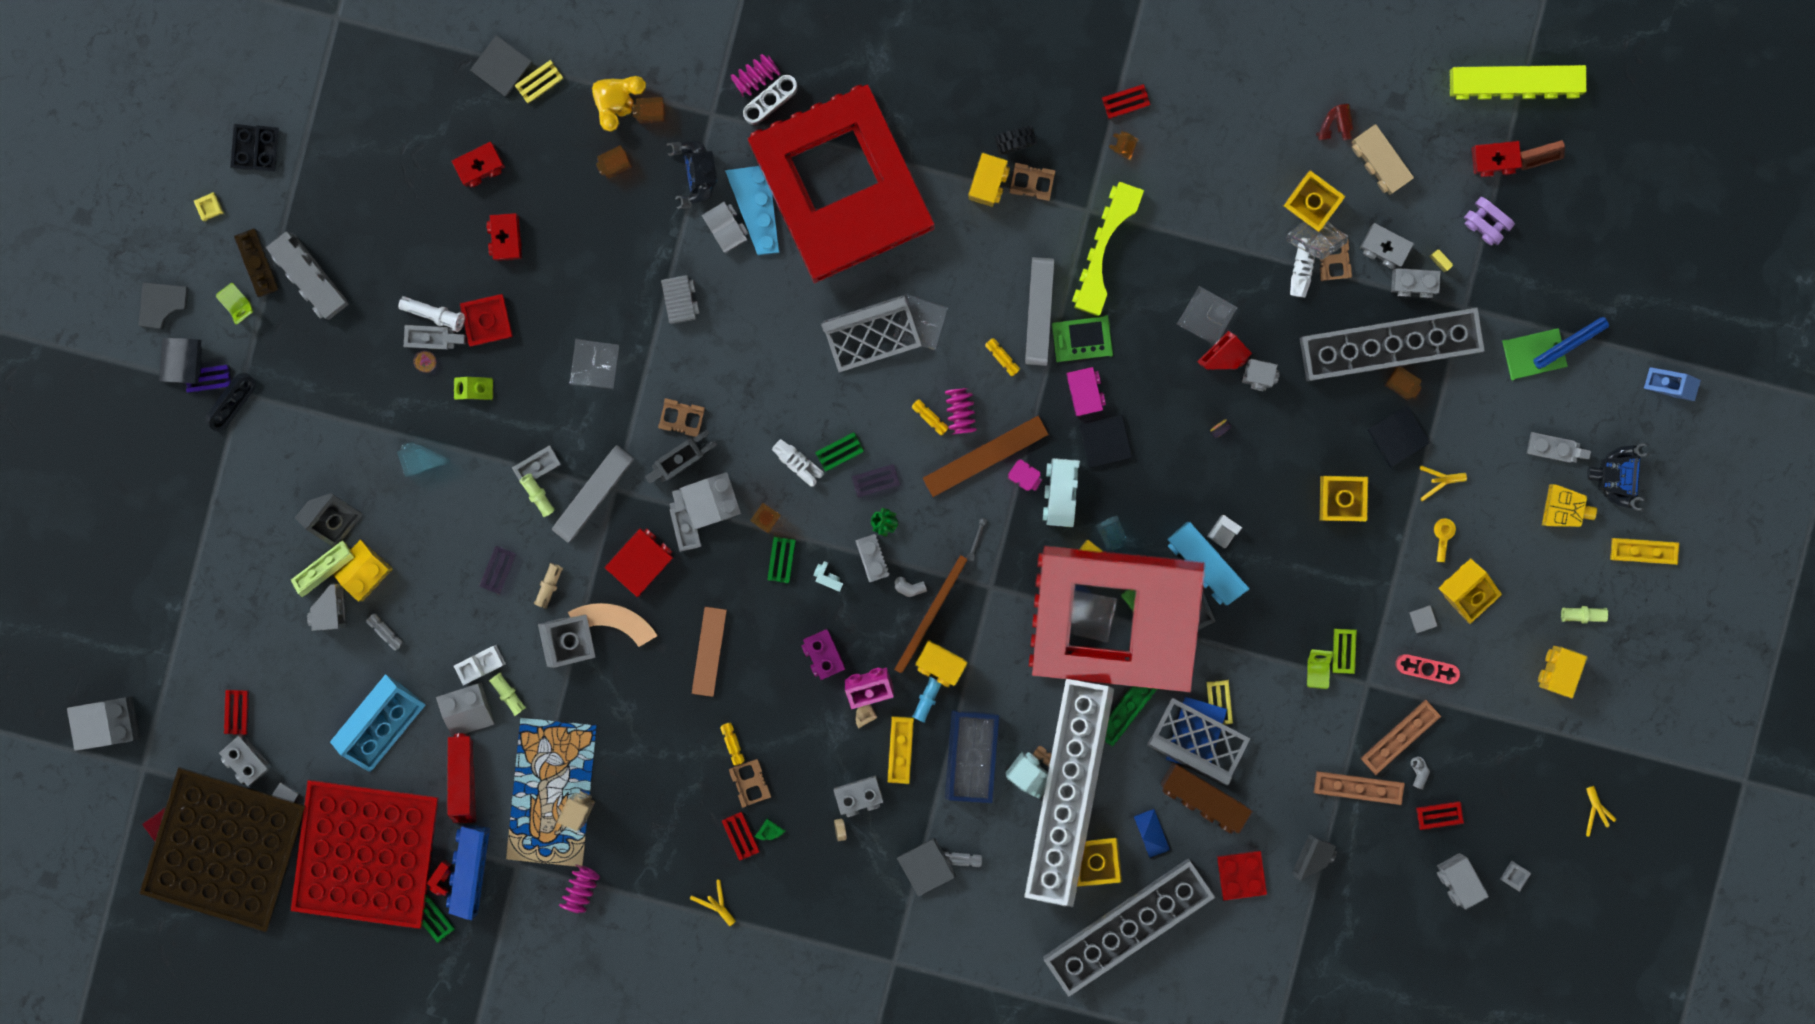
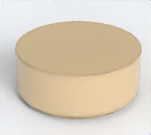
M842 818L834 820L837 840H846L844 820Z

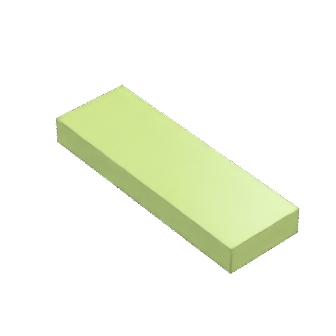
M342 540L291 579V582L297 593L304 597L351 561L354 556L348 545Z

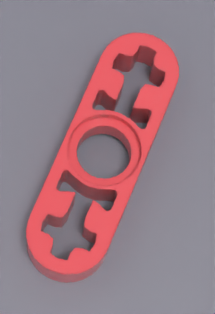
M1402 654L1396 660V668L1403 674L1446 684H1454L1460 677L1459 669L1452 664L1408 654ZM1409 658L1410 663L1417 664V660H1420L1417 666V674L1414 673L1415 668L1407 667L1404 670L1401 661ZM1425 663L1433 665L1434 671L1431 675L1427 676L1422 673V666ZM1438 665H1441L1440 670L1448 671L1449 668H1452L1451 671L1455 673V676L1447 680V676L1439 674V678H1435L1438 674Z

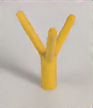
M1420 466V470L1441 477L1432 479V483L1442 482L1422 496L1420 500H1426L1449 483L1467 481L1466 473L1446 475Z
M1594 786L1586 788L1592 804L1586 831L1587 837L1591 834L1596 809L1606 827L1610 826L1606 816L1613 822L1616 821V818L1600 803Z
M719 879L716 881L719 904L711 896H708V900L712 904L690 896L691 900L717 911L728 926L736 922L724 906L721 881Z

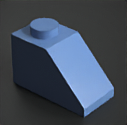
M1650 367L1644 389L1675 398L1695 401L1701 380L1688 374Z

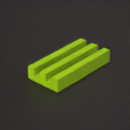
M1334 629L1332 673L1355 674L1357 630ZM1339 634H1342L1341 669H1338ZM1347 634H1351L1350 669H1346Z

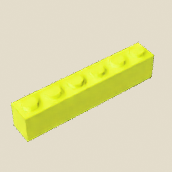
M1586 65L1453 67L1450 69V97L1456 96V100H1469V96H1478V100H1490L1492 96H1500L1502 100L1514 99V96H1522V99H1535L1536 95H1544V99H1556L1558 95H1566L1567 99H1577L1586 92Z

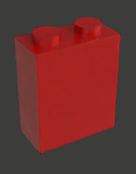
M640 528L605 566V569L636 597H639L674 558L671 555L673 551L666 544L660 545L654 540L657 536L648 528L645 531Z

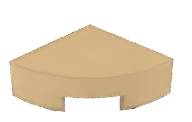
M870 704L858 707L856 711V724L858 728L878 718Z

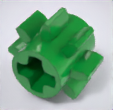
M882 508L881 512H875L871 517V525L874 527L872 531L887 537L888 532L893 533L898 526V520L895 517L896 513L886 508Z

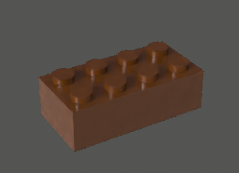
M1175 762L1171 764L1160 782L1164 794L1174 800L1176 797L1182 799L1181 803L1192 811L1196 808L1199 809L1202 817L1212 823L1214 820L1220 822V828L1230 834L1233 831L1239 834L1252 813L1248 806Z

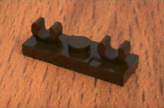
M253 228L235 235V241L257 297L260 298L278 291L277 282L256 229Z

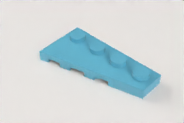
M760 167L725 170L757 255L780 253L773 195Z

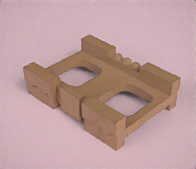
M1015 163L1010 194L1020 196L1025 194L1031 197L1036 196V199L1050 201L1055 170L1042 168L1041 171L1040 168H1028V165ZM1017 173H1024L1029 176L1026 188L1015 186L1014 182ZM1039 177L1050 179L1048 192L1036 190Z
M1348 237L1317 240L1318 254H1321L1319 257L1321 258L1320 262H1322L1320 264L1322 266L1320 268L1321 281L1352 278L1351 264H1349ZM1339 241L1341 253L1329 255L1327 253V243ZM1341 263L1343 265V275L1330 276L1329 265Z
M665 398L658 428L668 431L673 429V431L685 432L686 435L696 437L700 432L705 407L691 405L690 407L689 405L678 404V401ZM667 408L678 410L675 423L664 420ZM688 413H695L700 416L697 428L685 425Z
M758 759L729 769L732 781H736L738 792H740L738 797L742 808L771 798L767 784L765 785L766 781L762 777L763 773H760L762 769ZM751 765L755 774L754 777L742 780L739 768ZM759 786L762 797L750 801L746 790Z

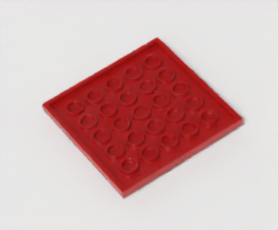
M308 780L291 911L421 929L439 797Z

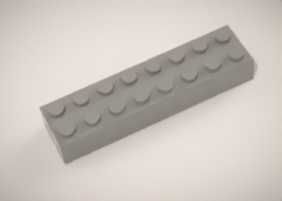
M1478 308L1299 338L1306 381L1485 351Z
M1187 858L1043 956V959L1069 997L1215 897Z

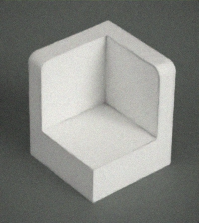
M1221 515L1207 537L1221 547L1226 548L1242 527L1225 515Z

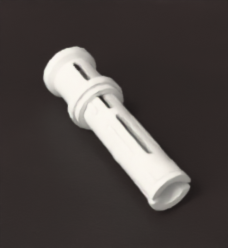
M405 296L399 301L400 310L430 319L438 326L450 327L455 332H459L463 327L465 315L461 312L454 313L448 311L446 307H433Z

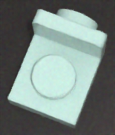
M825 561L823 565L818 563L813 575L817 577L816 582L840 592L843 583L839 582L841 578L831 573L828 576H824L828 563Z

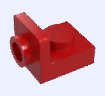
M446 860L440 863L427 882L431 886L429 889L438 896H441V894L446 896L450 889L440 883V881L445 882L451 874L449 868L452 864Z

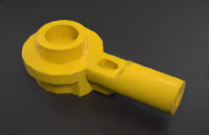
M1447 518L1438 520L1434 525V534L1439 539L1436 562H1445L1447 542L1456 532L1454 522Z

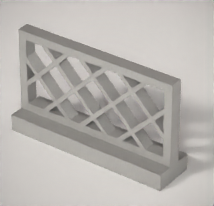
M906 294L824 320L821 323L838 372L922 346ZM906 311L908 320L905 326L893 321L897 312ZM878 318L889 322L884 333L872 327ZM891 323L903 329L898 340L886 334ZM908 323H910L911 329L907 328ZM862 325L868 328L863 339L851 334L855 326ZM870 330L882 336L877 346L865 341ZM840 331L847 335L842 346L834 342L832 333ZM904 331L913 334L916 343L907 345L901 342L900 339ZM849 337L861 342L856 353L845 348ZM884 337L896 343L893 350L887 352L879 348ZM863 344L875 349L872 357L865 358L858 354ZM842 351L854 356L850 364L842 366L839 358ZM856 357L861 359L860 361L854 362Z
M1171 698L1147 746L1223 786H1228L1250 738ZM1173 705L1182 708L1184 718L1173 721L1170 713ZM1186 711L1193 715L1187 716ZM1197 716L1201 718L1204 728L1192 731L1189 718ZM1167 717H1168L1170 722L1165 723V721H1166V719H1167ZM1185 720L1189 732L1178 736L1174 723ZM1171 724L1174 737L1165 739L1159 736L1162 727ZM1216 726L1221 729L1223 738L1212 741L1208 729ZM1205 730L1209 743L1197 746L1193 733ZM1190 735L1194 747L1186 750L1181 747L1179 738ZM1237 737L1243 740L1240 749L1231 751L1228 739ZM1224 740L1228 753L1217 756L1213 743ZM1210 745L1213 758L1205 760L1201 758L1198 748ZM1237 753L1234 759L1232 754ZM1230 756L1232 765L1229 771L1220 768L1218 758ZM1215 760L1216 765L1209 761Z

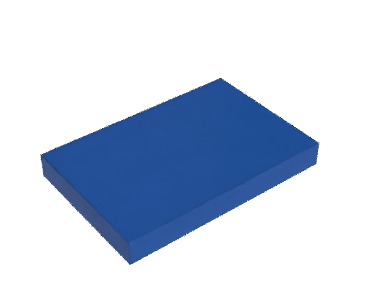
M1184 696L1183 704L1223 724L1227 712L1226 708ZM1182 708L1180 709L1178 719L1184 718ZM1186 711L1187 716L1193 715ZM1197 716L1189 718L1192 731L1204 728L1201 718ZM1185 720L1176 723L1175 729L1178 736L1189 732ZM1216 726L1209 728L1211 740H1218L1221 729ZM1205 730L1193 733L1197 746L1209 743ZM1190 735L1179 738L1182 748L1187 750L1194 747ZM1210 745L1198 748L1201 758L1205 760L1213 758ZM1166 756V760L1179 763L1173 760L1172 758Z

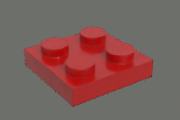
M504 294L460 303L461 312L465 315L464 326L469 347L513 337Z
M1260 850L1217 856L1223 901L1267 895Z

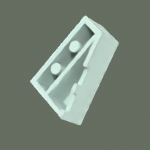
M1051 459V464L1047 463L1046 476L1050 477V484L1045 485L1044 498L1048 499V507L1043 508V520L1047 521L1046 525L1074 527L1077 476L1080 461Z
M1021 752L1006 770V776L1024 792L1040 799L1045 792L1048 772L1039 766L1038 759L1030 752L1027 754Z

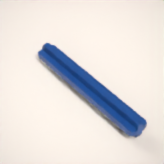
M1605 317L1597 319L1536 357L1533 363L1537 369L1544 368L1608 328L1609 323Z

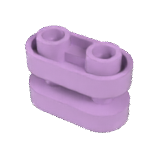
M1480 197L1475 203L1479 210L1476 213L1469 210L1464 216L1466 220L1464 224L1474 232L1476 230L1483 235L1481 238L1489 245H1498L1504 238L1500 233L1501 230L1510 231L1515 223L1490 201ZM1485 215L1496 223L1493 227L1483 219Z

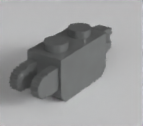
M708 429L695 438L686 440L655 461V464L652 465L654 471L645 476L649 484L659 478L662 482L671 479L717 446L716 441L710 442L703 449H700L697 442L705 439L710 434Z

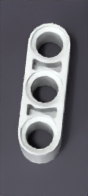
M783 75L747 104L743 110L746 122L750 125L760 124L793 97L798 89L795 78L790 75ZM791 81L794 85L792 90L783 91L781 89L783 82ZM768 95L776 97L777 100L774 105L769 106L765 104L764 100ZM751 109L759 111L760 114L757 119L752 120L748 118V112Z

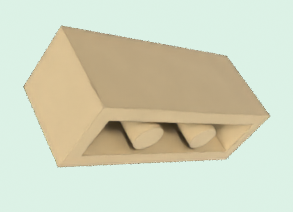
M1376 124L1352 141V150L1358 157L1362 156L1366 162L1364 165L1370 175L1374 174L1379 180L1377 184L1383 193L1387 192L1391 195L1414 178Z
M582 791L580 793L575 792L568 798L557 823L578 832L585 825L595 804V801L591 800L592 796Z

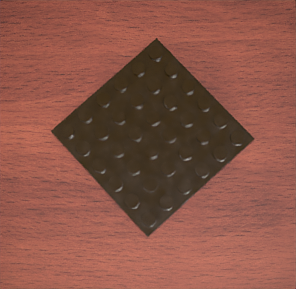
M178 767L139 894L267 932L303 818L304 804Z

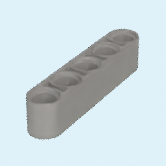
M1032 257L1025 365L1047 366L1054 258Z
M616 445L551 530L567 543H570L621 478L634 458Z

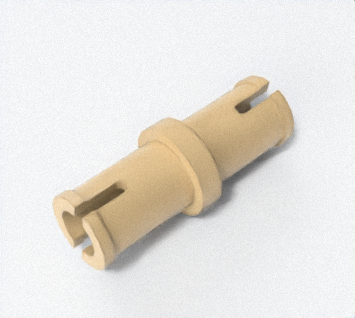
M554 563L549 564L550 566L544 581L541 580L540 582L541 588L534 602L535 605L543 606L545 609L548 608L553 591L557 590L556 584L563 570V567L557 564L554 565Z

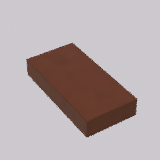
M1563 140L1520 152L1521 170L1563 159L1565 153Z

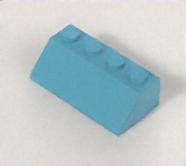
M1186 522L1167 539L1170 543L1168 548L1175 555L1180 554L1186 561L1205 562L1203 587L1205 589L1208 586L1214 592L1211 596L1219 605L1224 603L1228 606L1249 589L1190 522Z
M385 674L330 743L341 756L371 772L425 707V703L401 683Z

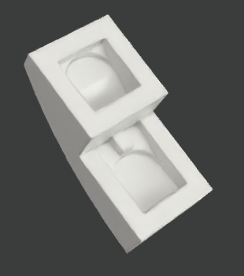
M494 645L454 665V668L462 684L465 685L506 663L497 645Z

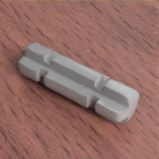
M372 614L366 620L367 624L371 628L374 627V631L385 642H389V646L393 650H398L403 645V641L399 637H395V633L384 622H381V619L376 614Z
M944 852L951 865H972V867H981L982 865L981 855L973 854V856H970V854L952 852V854H949V852Z

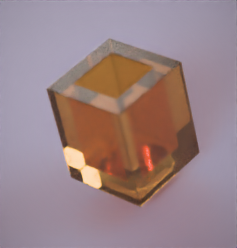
M663 97L636 98V104L632 105L633 118H637L639 123L665 122Z
M621 145L597 156L599 162L596 163L600 174H605L608 179L632 168Z
M1398 366L1385 386L1408 400L1418 395L1422 388L1419 386L1422 380L1401 366Z
M762 503L750 521L765 532L770 533L782 515L767 504Z

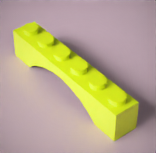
M1119 182L1117 187L1112 186L1109 195L1112 202L1110 207L1105 206L1101 217L1105 222L1103 227H1098L1094 240L1098 242L1095 249L1091 248L1087 260L1090 261L1088 270L1083 269L1079 280L1083 282L1081 290L1076 289L1072 302L1076 303L1074 308L1100 316L1107 297L1102 276V259L1105 247L1115 229L1124 220L1137 212L1144 190Z

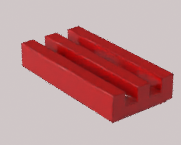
M1144 84L1102 97L1108 119L1151 105ZM1141 91L1140 95L1108 105L1110 100ZM1140 99L1144 100V103L1138 105H1134L1111 113L1110 109L1115 107H1119Z
M225 690L224 734L246 735L248 733L249 690ZM234 694L233 729H230L231 695ZM239 695H243L242 729H238Z
M1460 801L1416 808L1420 830L1464 824ZM1457 807L1455 811L1429 815L1422 814V812ZM1458 815V819L1424 824V820Z
M742 811L722 820L739 861L760 852ZM737 818H740V821L753 847V850L751 851L749 850L746 841L742 835V832L737 824ZM730 821L732 822L734 829L738 835V838L743 846V849L745 851L744 854L741 853L740 848L736 842V839L728 824V822Z

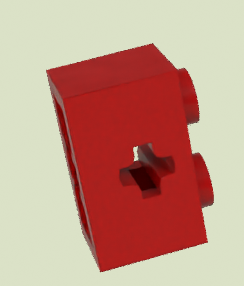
M491 141L452 160L463 185L466 187L470 186V188L481 184V179L487 176L493 178L501 174V169L505 168L495 145ZM478 161H480L482 164L485 163L484 165H482L481 171H479L478 169H474L477 167Z
M1519 141L1475 145L1471 148L1474 174H1480L1481 177L1494 176V172L1502 171L1503 175L1515 174L1516 170L1522 167ZM1495 156L1501 158V162L1498 165L1496 161H1492V158Z
M516 213L490 215V221H487V233L491 234L492 243H488L489 256H493L495 261L522 259L519 215ZM503 232L509 236V238L505 239V243L499 239Z

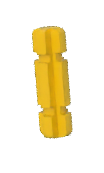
M994 338L990 339L985 344L986 348L993 352L992 355L1003 368L1006 367L1009 375L1014 376L1020 371V368L1016 363L1012 362L1013 359L1007 352L998 346L999 343Z
M920 399L912 405V409L916 413L919 412L920 416L932 428L934 427L939 435L942 436L948 430V426L941 422L940 418L928 407L926 408Z
M723 724L720 729L722 734L725 735L724 740L729 754L732 755L733 765L736 766L744 763L745 760L743 754L740 753L741 748L736 734H733L732 724Z

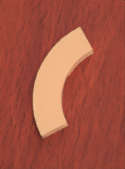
M605 603L589 604L568 612L570 617L587 615L589 627L603 625L617 628L629 635L638 647L658 636L652 626L640 615L619 605Z

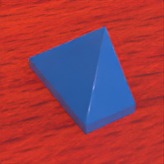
M1154 809L1134 816L1149 858L1170 850Z

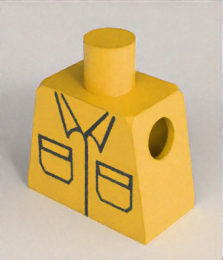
M1549 484L1542 526L1581 527L1583 518L1595 520L1597 508L1586 506L1587 496L1559 485Z

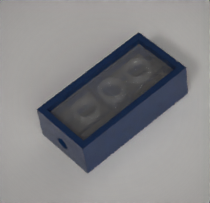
M952 710L945 798L947 800L992 803L999 724L998 714Z

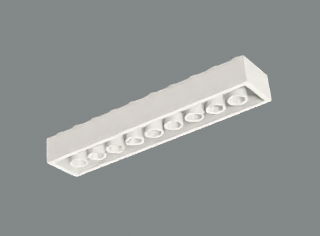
M1066 679L1025 898L1074 906L1114 689L1109 686Z

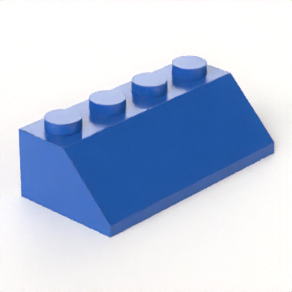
M464 824L461 826V829H457L456 842H459L458 851H454L452 861L453 864H456L455 873L451 872L449 885L453 886L452 894H448L446 907H449V914L467 920H472L478 915L490 828Z

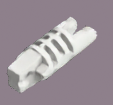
M1302 240L1298 245L1295 257L1296 261L1291 277L1290 295L1305 298L1311 282L1317 247L1315 243Z
M780 439L772 448V451L779 457L782 463L786 464L793 472H796L811 487L816 484V479L812 475L816 478H821L824 475V472L813 462L807 460V457Z

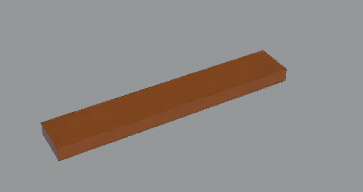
M1036 416L923 477V480L932 497L1049 434L1039 416Z
M962 555L959 556L894 670L899 673H903L965 566L967 558Z

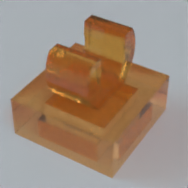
M1121 131V134H1114L1113 137L1118 139L1116 146L1109 145V148L1121 157L1131 160L1138 139Z

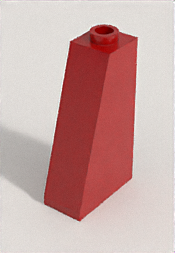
M464 733L454 734V737H448L447 815L454 824L476 823L473 740Z

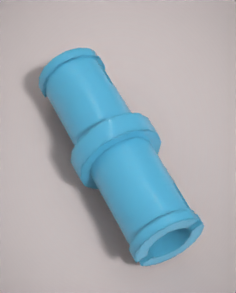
M929 678L923 695L920 694L919 696L920 701L914 715H912L913 718L924 723L931 706L936 703L935 698L941 687V683L936 679Z

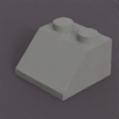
M727 472L679 488L693 530L741 514Z
M341 584L330 585L310 608V613L307 614V621L312 631L346 627L344 588Z
M587 615L562 618L538 624L547 667L555 668L596 658Z
M482 682L436 697L442 718L452 737L457 733L466 734L495 724Z

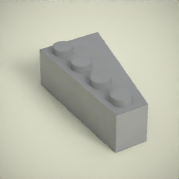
M286 231L266 247L275 263L285 270L287 278L300 288L299 293L306 301L310 300L315 306L312 309L319 318L324 317L330 320L349 304L296 235Z

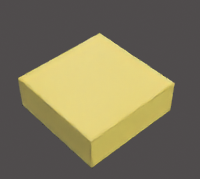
M214 192L194 200L202 221H207L224 213Z
M1440 250L1434 251L1429 256L1443 272L1448 271L1453 266L1451 261Z

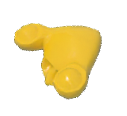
M642 77L602 79L593 83V98L599 111L600 125L604 130L609 132L616 130L620 124L617 116L623 117L632 112L633 100L629 94H642L646 90V82Z

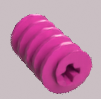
M761 54V62L753 59L754 67L746 64V73L739 69V78L734 74L731 75L732 81L743 97L744 92L750 96L752 95L751 87L758 91L759 82L764 86L767 85L766 77L773 81V72L779 76L781 75L769 55L766 57Z
M969 388L945 391L946 395L952 396L946 400V403L952 405L947 408V412L953 413L952 416L948 417V421L954 422V424L948 426L950 430L955 431L953 434L976 431V428L970 427V424L976 421L969 418L970 415L975 413L974 410L968 409V407L974 405V402L967 400V398L973 396V393L966 392Z
M575 864L580 870L572 871V874L577 878L569 879L573 887H566L565 890L570 895H563L562 898L567 903L559 904V906L573 913H585L587 908L584 905L590 903L586 896L593 895V891L589 888H596L597 884L593 880H599L600 876L588 867Z

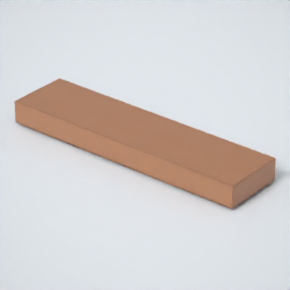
M705 607L692 694L714 697L727 613L725 609Z
M1424 700L1360 759L1377 775L1441 717L1440 714L1427 700Z
M1316 771L1313 793L1402 805L1404 783Z

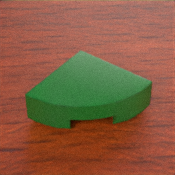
M767 818L755 837L760 840H773L780 837L785 830Z

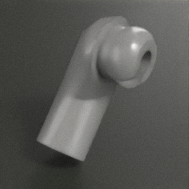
M898 577L894 581L897 592L907 597L927 592L924 581L914 585L906 582L904 577Z
M1414 757L1411 760V766L1417 776L1413 786L1423 790L1430 770L1423 758Z

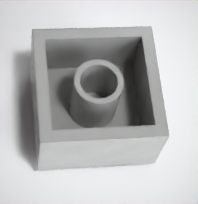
M1459 853L1437 865L1439 869L1437 876L1442 884L1449 887L1448 896L1457 907L1460 905L1462 908L1467 909L1488 897L1468 858Z

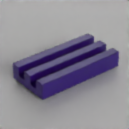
M229 365L200 368L201 373L224 370L225 374L199 377V382L226 379V383L192 387V383L185 384H187V393L226 388L231 383Z

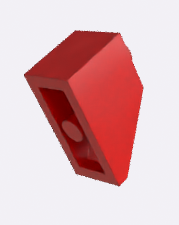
M1228 331L1197 362L1205 369H1237L1248 361V357L1252 353L1236 335Z

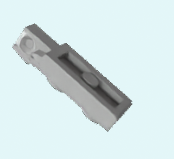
M405 325L404 347L448 350L454 349V344H466V335L455 334V331L449 327Z
M1531 432L1526 454L1576 463L1577 458L1590 459L1591 451L1580 449V443L1572 440Z
M680 489L672 491L674 503H670V513L679 551L702 547L698 530H693Z

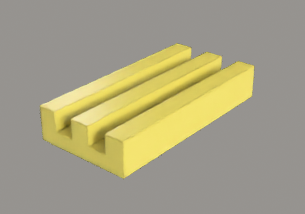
M549 60L518 82L515 87L529 104L564 78L552 61ZM547 69H552L523 90L522 87ZM555 74L557 76L528 97V92Z
M1229 680L1206 682L1208 703L1213 705L1212 686H1216L1217 706L1222 707L1220 685H1224L1228 720H1224L1223 725L1233 724Z

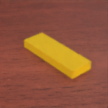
M1612 538L1610 560L1678 565L1679 543Z
M892 716L888 783L909 784L914 718Z

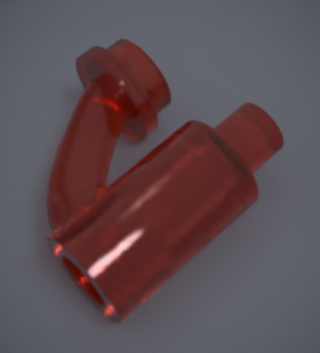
M1349 104L1334 106L1327 113L1320 132L1316 133L1318 140L1331 138L1332 130H1329V127L1335 118L1338 133H1342L1343 141L1352 139L1350 131L1354 129Z

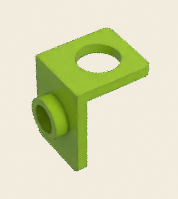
M230 283L216 294V298L232 315L236 325L254 312L251 303L234 283Z
M483 377L454 378V399L492 400L493 379ZM461 382L463 384L462 394H460L459 386Z
M1311 650L1307 661V687L1329 688L1332 651ZM1323 655L1326 658H1316L1315 656Z

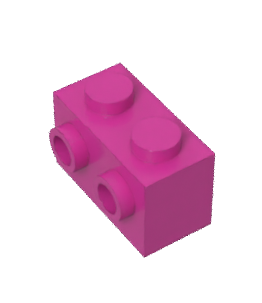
M875 668L869 671V673L862 675L854 674L845 679V692L851 709L894 697L893 684L887 668Z

